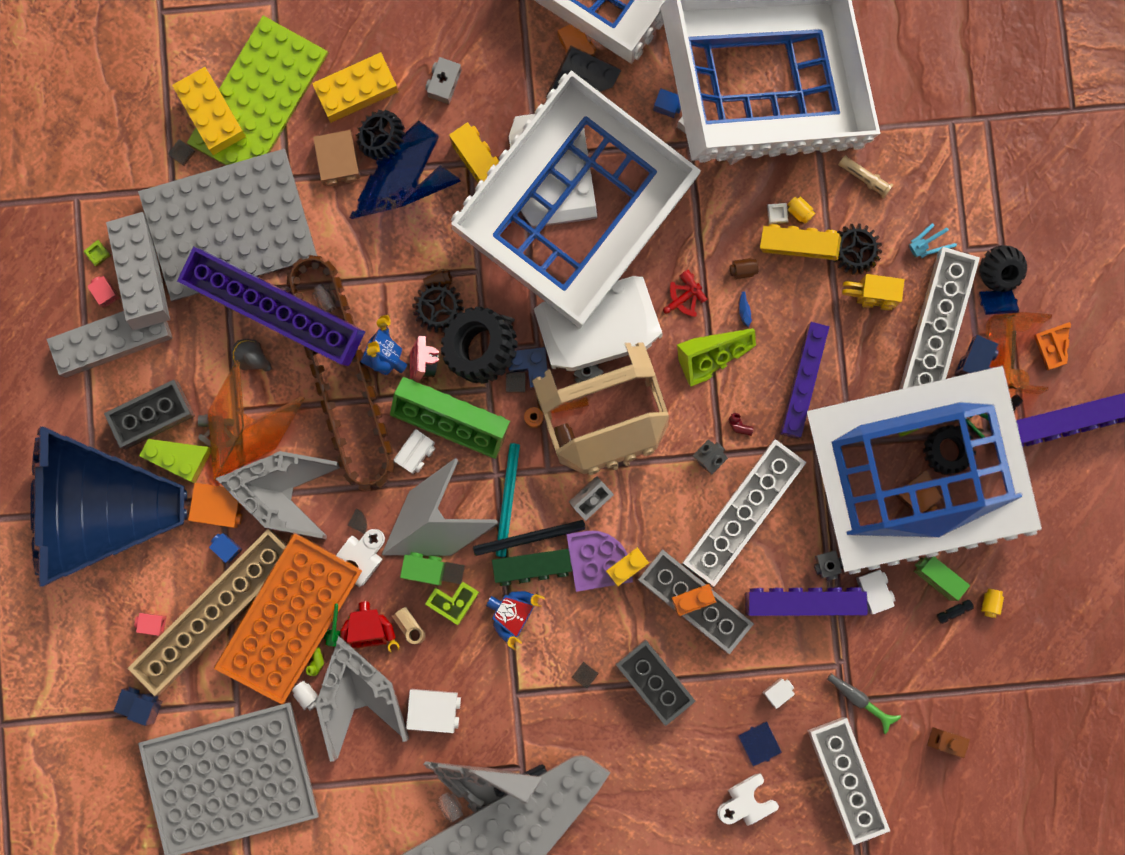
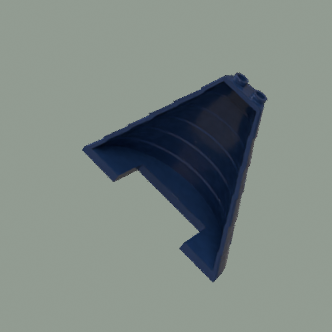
M46 427L38 428L37 435H40V437L35 438L31 469L35 479H32L30 490V527L32 533H34L31 542L34 573L39 575V578H37L39 587L46 586L111 555H116L156 535L183 525L184 520H187V509H184V501H187V490H184L183 485L164 477H159L141 467H136L115 456L112 457Z

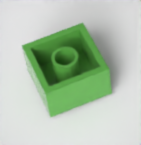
M410 552V555L404 556L400 578L442 585L446 563L442 562L441 557L429 555V559L423 558V554Z

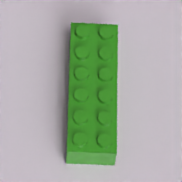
M405 377L401 379L394 393L390 416L494 459L497 458L504 443L510 421L502 416L492 414L485 409L475 407L466 401H461L449 394H444L434 390L432 387L422 385L413 379Z

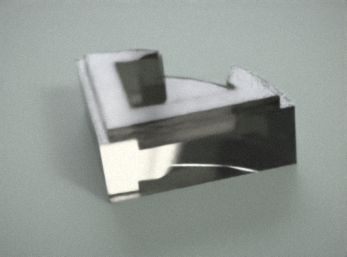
M356 508L348 526L365 534L367 532L366 517Z

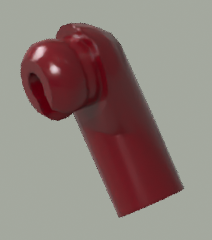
M732 413L729 417V424L733 431L752 436L753 427L743 425L740 414Z

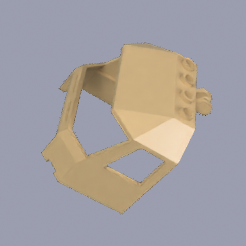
M625 343L632 365L557 390L550 369L545 372L546 376L542 379L537 377L533 380L536 397L559 463L582 474L588 473L593 475L604 467L617 470L618 463L622 461L625 466H629V462L635 460L636 456L642 454L648 456L653 454L654 450L658 448L669 426V415L644 343L635 344L636 346H631V343ZM635 378H645V384L647 387L650 386L659 412L647 413L583 435L559 448L550 421L552 419V410L565 402Z

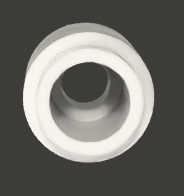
M302 681L292 689L293 696L304 710L309 709L311 711L316 707L318 695L309 683L306 684L305 681Z

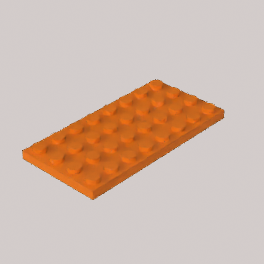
M294 532L216 662L214 669L266 697L284 704L331 625L334 605L338 604L339 611L362 570Z

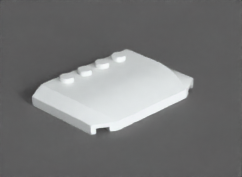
M535 114L515 117L509 134L510 147L513 138L517 134H522L523 126L529 119L533 120ZM583 128L573 142V145L588 156ZM567 150L554 168L572 181L586 162L572 151ZM590 169L545 226L597 218ZM549 174L536 190V193L554 205L567 186L555 176ZM531 197L520 212L529 222V225L535 228L549 210Z
M631 276L618 280L581 329L546 302H542L534 308L552 369L559 367L566 368L567 371H576L628 355L625 343H631V346H636L635 344L644 343L647 350L657 338L660 339L663 336L643 277Z

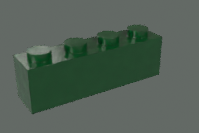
M569 548L492 560L495 583H499L500 586L511 585V581L519 580V584L531 582L530 578L538 577V581L550 579L549 575L557 574V578L569 576L568 572H572Z

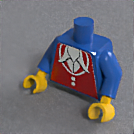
M515 591L505 595L502 601L493 596L490 597L486 606L496 611L492 618L494 620L493 626L499 637L511 649L517 650L514 648L515 642L522 644L521 640L517 637L534 606L542 607L538 605V599H544L543 596L534 595L526 591Z

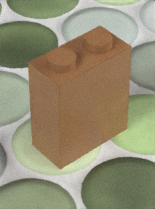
M351 130L313 137L323 185L335 186L338 185V182L343 181L345 183H352L357 181L356 179L361 178Z

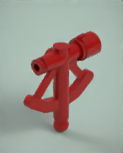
M689 269L679 275L686 284L685 286L676 285L675 282L670 283L672 302L663 308L665 314H669L670 311L678 308L683 314L696 317L697 313L694 311L696 298L701 301V304L708 300L701 291L703 289L699 283L696 284L693 280L695 279L693 273L691 274ZM676 289L688 290L679 297L676 295ZM693 296L690 310L682 304Z

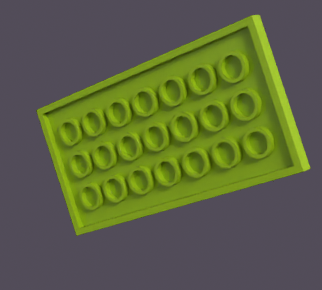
M262 16L219 88L246 137L213 155L197 128H195L187 144L225 166L270 153L326 59L328 51L271 19Z

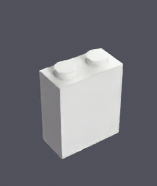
M410 689L406 729L454 733L455 729L459 727V717H456V709H460L461 697H458L456 692Z

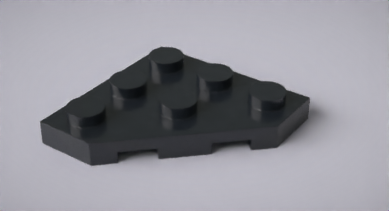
M570 46L546 97L553 88L555 90L558 88L560 78L565 73L568 75L570 71H573L593 88L601 92L614 86L621 69L576 47Z

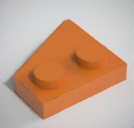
M1070 322L1034 335L1047 371L1067 364Z

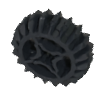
M378 110L377 113L372 111L371 116L366 115L365 122L361 121L362 126L357 128L360 133L356 134L358 138L356 143L366 157L372 160L378 159L383 161L384 157L389 159L390 154L396 155L395 150L400 149V143H404L402 137L406 136L405 132H403L405 127L402 124V120L395 113L388 110Z
M859 223L855 229L854 224H850L849 229L844 226L842 231L837 232L841 236L838 260H833V262H840L838 265L839 269L845 266V273L849 269H851L852 275L856 273V270H858L860 275L863 274L864 270L869 272L871 270L870 266L874 268L876 266L875 261L878 262L881 259L878 255L882 253V250L877 248L881 247L882 243H876L880 237L878 235L873 237L872 235L875 231L871 230L869 233L867 225L864 229H861V224ZM851 236L850 246L842 249L843 240ZM859 236L867 240L868 243L861 242ZM854 246L860 248V251L858 253H856V250L853 251ZM871 250L869 259L862 263L863 252ZM845 256H851L854 262L849 261Z
M440 282L438 287L431 283L432 288L430 289L424 285V293L418 290V294L421 297H414V300L419 303L412 304L413 308L418 309L413 311V315H420L416 318V321L421 322L423 320L420 325L422 328L428 324L427 331L430 332L434 327L435 333L439 332V328L444 332L445 326L449 327V322L452 318L455 319L457 317L458 311H464V307L458 306L463 304V300L458 299L461 295L459 292L453 294L456 290L455 287L448 290L449 284L447 283L444 285V288L441 287ZM441 293L435 300H426L432 294ZM446 295L454 303L453 310L444 305ZM441 302L443 309L436 311L434 305ZM423 305L432 310L430 320L423 314ZM450 315L446 320L436 322L439 316Z

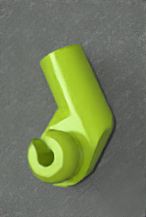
M320 647L316 648L312 655L313 661L306 668V674L309 676H316L324 666Z

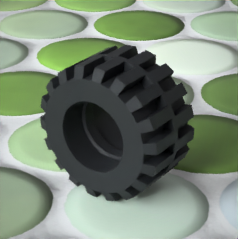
M943 426L929 434L928 439L924 442L925 448L923 453H926L924 459L925 461L928 460L930 468L933 467L937 473L941 472L944 475H951L969 467V460L960 426ZM945 439L954 441L958 446L959 454L954 461L946 460L940 453V444ZM973 447V448H972L973 454L976 455V451H974V447Z

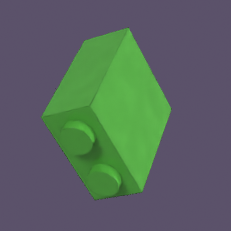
M935 556L921 557L914 565L916 569L913 572L949 601H958L970 587L967 582Z

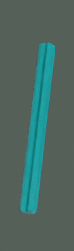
M510 443L497 540L508 538L520 450V445L516 443ZM507 549L496 551L495 555L497 557H505Z

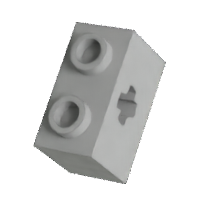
M439 57L438 63L435 62L432 67V79H428L425 87L429 98L450 104L462 71L461 64ZM446 78V81L443 80V83H440L439 79Z
M596 476L569 503L586 521L614 494Z

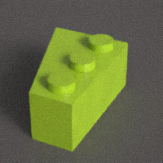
M148 439L139 456L190 482L196 483L213 449L205 446Z

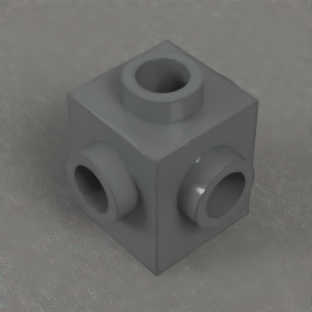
M599 364L576 370L573 374L576 378L574 381L576 383L603 375V371L598 368ZM589 371L590 374L585 375L583 372Z
M709 439L693 454V457L700 466L710 474H713L728 459L723 453L725 449L718 442L714 444Z
M836 550L815 556L817 564H814L816 574L820 575L821 578L826 577V580L829 581L837 579V574L842 573L841 569H844L842 559L837 557ZM827 563L831 565L830 570L827 568Z

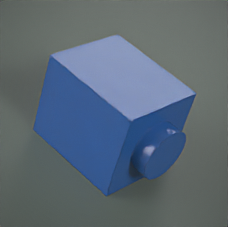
M660 88L653 111L672 118L675 117L676 113L680 114L681 106L678 94Z
M225 533L217 534L211 540L212 544L209 546L225 563H230L242 551V548Z

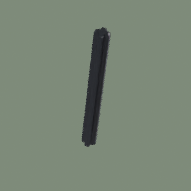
M583 520L476 545L473 546V552L475 556L582 531L585 530V523Z

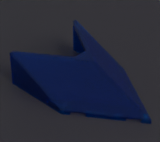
M418 120L405 132L406 136L402 137L404 143H400V149L395 150L396 155L390 154L389 159L384 157L383 161L377 160L376 164L378 167L374 175L370 174L358 199L357 210L352 211L349 218L355 219L400 208L461 182L457 176L441 165L420 184L418 182L439 135Z

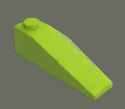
M752 328L698 337L677 344L678 360L688 384L694 386L713 377L712 373L719 368L724 369L727 367L726 363L733 358L738 359L755 347V330Z

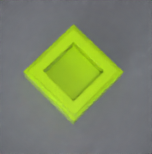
M99 240L83 251L96 267L111 256Z

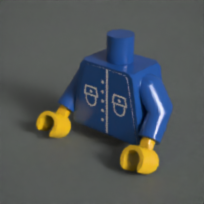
M389 315L380 316V319L376 322L380 329L368 341L360 362L384 375H388L393 368L402 373L407 367V364L399 359L402 348L390 338L389 328L386 327L391 324Z

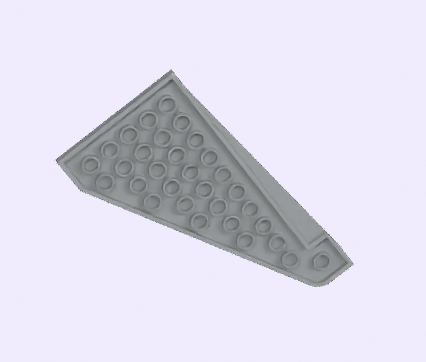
M573 756L538 776L543 777V779L526 804L506 794L401 855H547L600 790L610 771L587 756Z

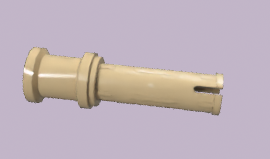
M846 155L838 164L866 183L868 189H873L881 194L883 199L893 187L892 183L888 184L882 180L879 174L874 175Z

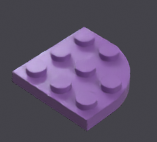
M600 531L566 534L576 592L615 585L606 570L628 555L622 544L609 534ZM631 576L622 584L633 582V577Z

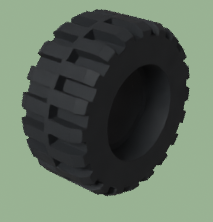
M470 307L465 309V313L459 312L455 319H451L449 327L445 328L443 332L445 336L441 339V344L443 345L441 347V354L445 356L443 357L445 364L448 365V368L453 373L472 383L485 384L488 383V380L492 382L497 380V376H503L506 373L505 369L507 367L510 368L513 364L511 362L512 358L516 357L517 352L514 350L518 347V341L515 340L517 335L513 330V326L504 317L489 308L475 307L473 309ZM489 330L490 344L487 351L480 358L470 361L468 349L472 339L478 333Z

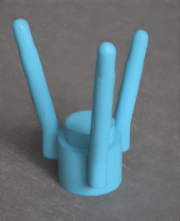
M934 224L928 226L920 235L911 240L909 248L916 258L919 256L924 258L927 255L937 253L942 247L949 249L956 247L957 244L953 243L927 251L929 249L928 243L943 235L949 229L945 228L926 240L921 239L934 227Z

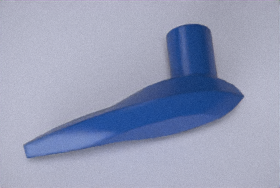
M742 292L739 313L743 324L749 328L752 322L751 310L746 299V292Z

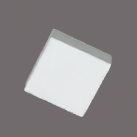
M787 203L767 205L769 224L788 223Z

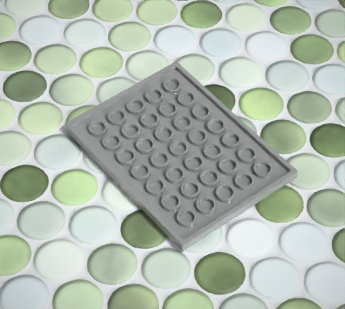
M285 148L138 191L171 301L199 294V292L177 282L193 246L256 277L291 267L300 258L304 260L309 258V255L317 256Z
M291 702L138 743L164 855H181L319 817Z

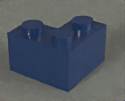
M979 335L974 336L965 356L961 357L954 375L961 376L991 369L989 367L990 363L996 359L999 352L997 350L998 343Z
M545 347L516 350V357L511 360L513 364L509 368V373L528 371L530 389L535 390L533 380L537 377L542 379L546 376L545 372L548 370Z
M129 686L128 689H122L113 712L127 716V720L144 726L154 724L163 701L158 700V696H154L151 693L141 694L139 693L140 689Z

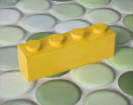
M769 224V226H763L760 249L763 253L838 260L841 236L835 230L819 232L815 228L799 230V227L796 226L780 228L779 225Z

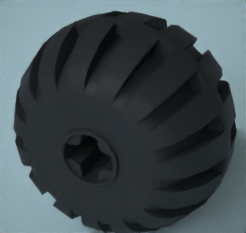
M1008 245L996 246L990 249L991 252L987 251L985 258H982L981 265L979 266V273L983 283L989 289L997 292H1008L1016 289V286H1020L1022 279H1025L1027 273V261L1022 252Z

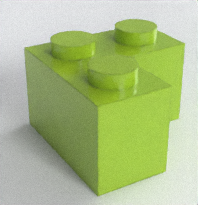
M465 582L461 583L453 597L435 588L425 605L459 625L480 592Z

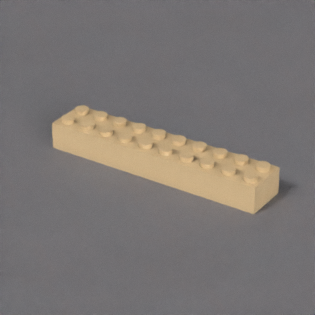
M267 529L128 667L130 672L154 696L161 695L252 604L286 546L273 530Z

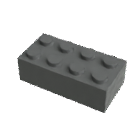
M176 380L165 383L104 413L119 447L124 450L195 417L180 383Z
M643 640L615 664L665 726L696 702L647 640Z

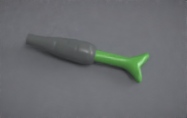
M832 673L827 677V680L855 706L865 708L879 718L883 724L884 734L888 732L891 724L901 718V715L885 714L869 702V697L865 693L837 678Z

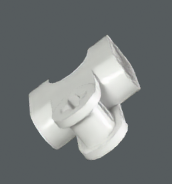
M368 530L360 541L351 536L336 554V556L345 561L352 560L356 562L358 568L362 570L355 583L358 587L363 586L383 560L376 554L385 542V536L380 530ZM371 535H378V542L371 543Z
M754 774L728 790L732 799L721 804L717 810V815L721 821L726 824H733L743 818L748 826L779 808V805L774 800H769L765 803L756 802L754 791L764 782L762 774ZM726 809L732 811L730 813V818L724 816L726 814Z

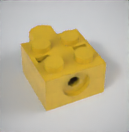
M866 274L860 280V283L843 282V287L848 289H843L842 295L858 297L857 303L862 304V307L873 308L874 305L881 306L882 310H892V308H896L902 302L905 279Z

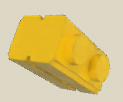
M637 547L606 570V572L618 587L649 562Z

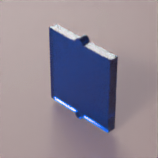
M1012 290L1008 292H979L980 305L983 306L985 315L1019 313L1018 299H1015Z
M767 721L756 727L751 726L750 730L738 735L753 767L764 761L768 762L770 758L782 753Z

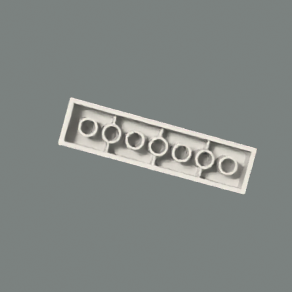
M945 247L938 251L899 390L946 379L979 263V257Z
M776 439L772 441L681 564L711 587H714L806 462Z

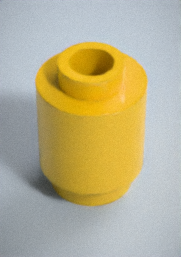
M801 196L798 199L794 197L787 204L789 206L788 211L799 222L804 224L816 214L813 208Z
M987 589L981 609L982 612H985L984 616L996 618L997 615H1001L1004 601L1002 591Z

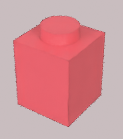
M104 276L94 278L91 284L87 286L98 304L103 308L120 298L110 281Z
M139 613V617H136L134 627L137 628L136 633L160 636L164 632L167 616Z

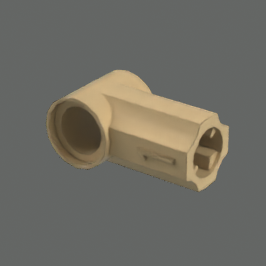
M407 607L400 609L392 616L409 643L420 644L425 640V631L419 626ZM414 630L420 632V638L417 641L411 638Z

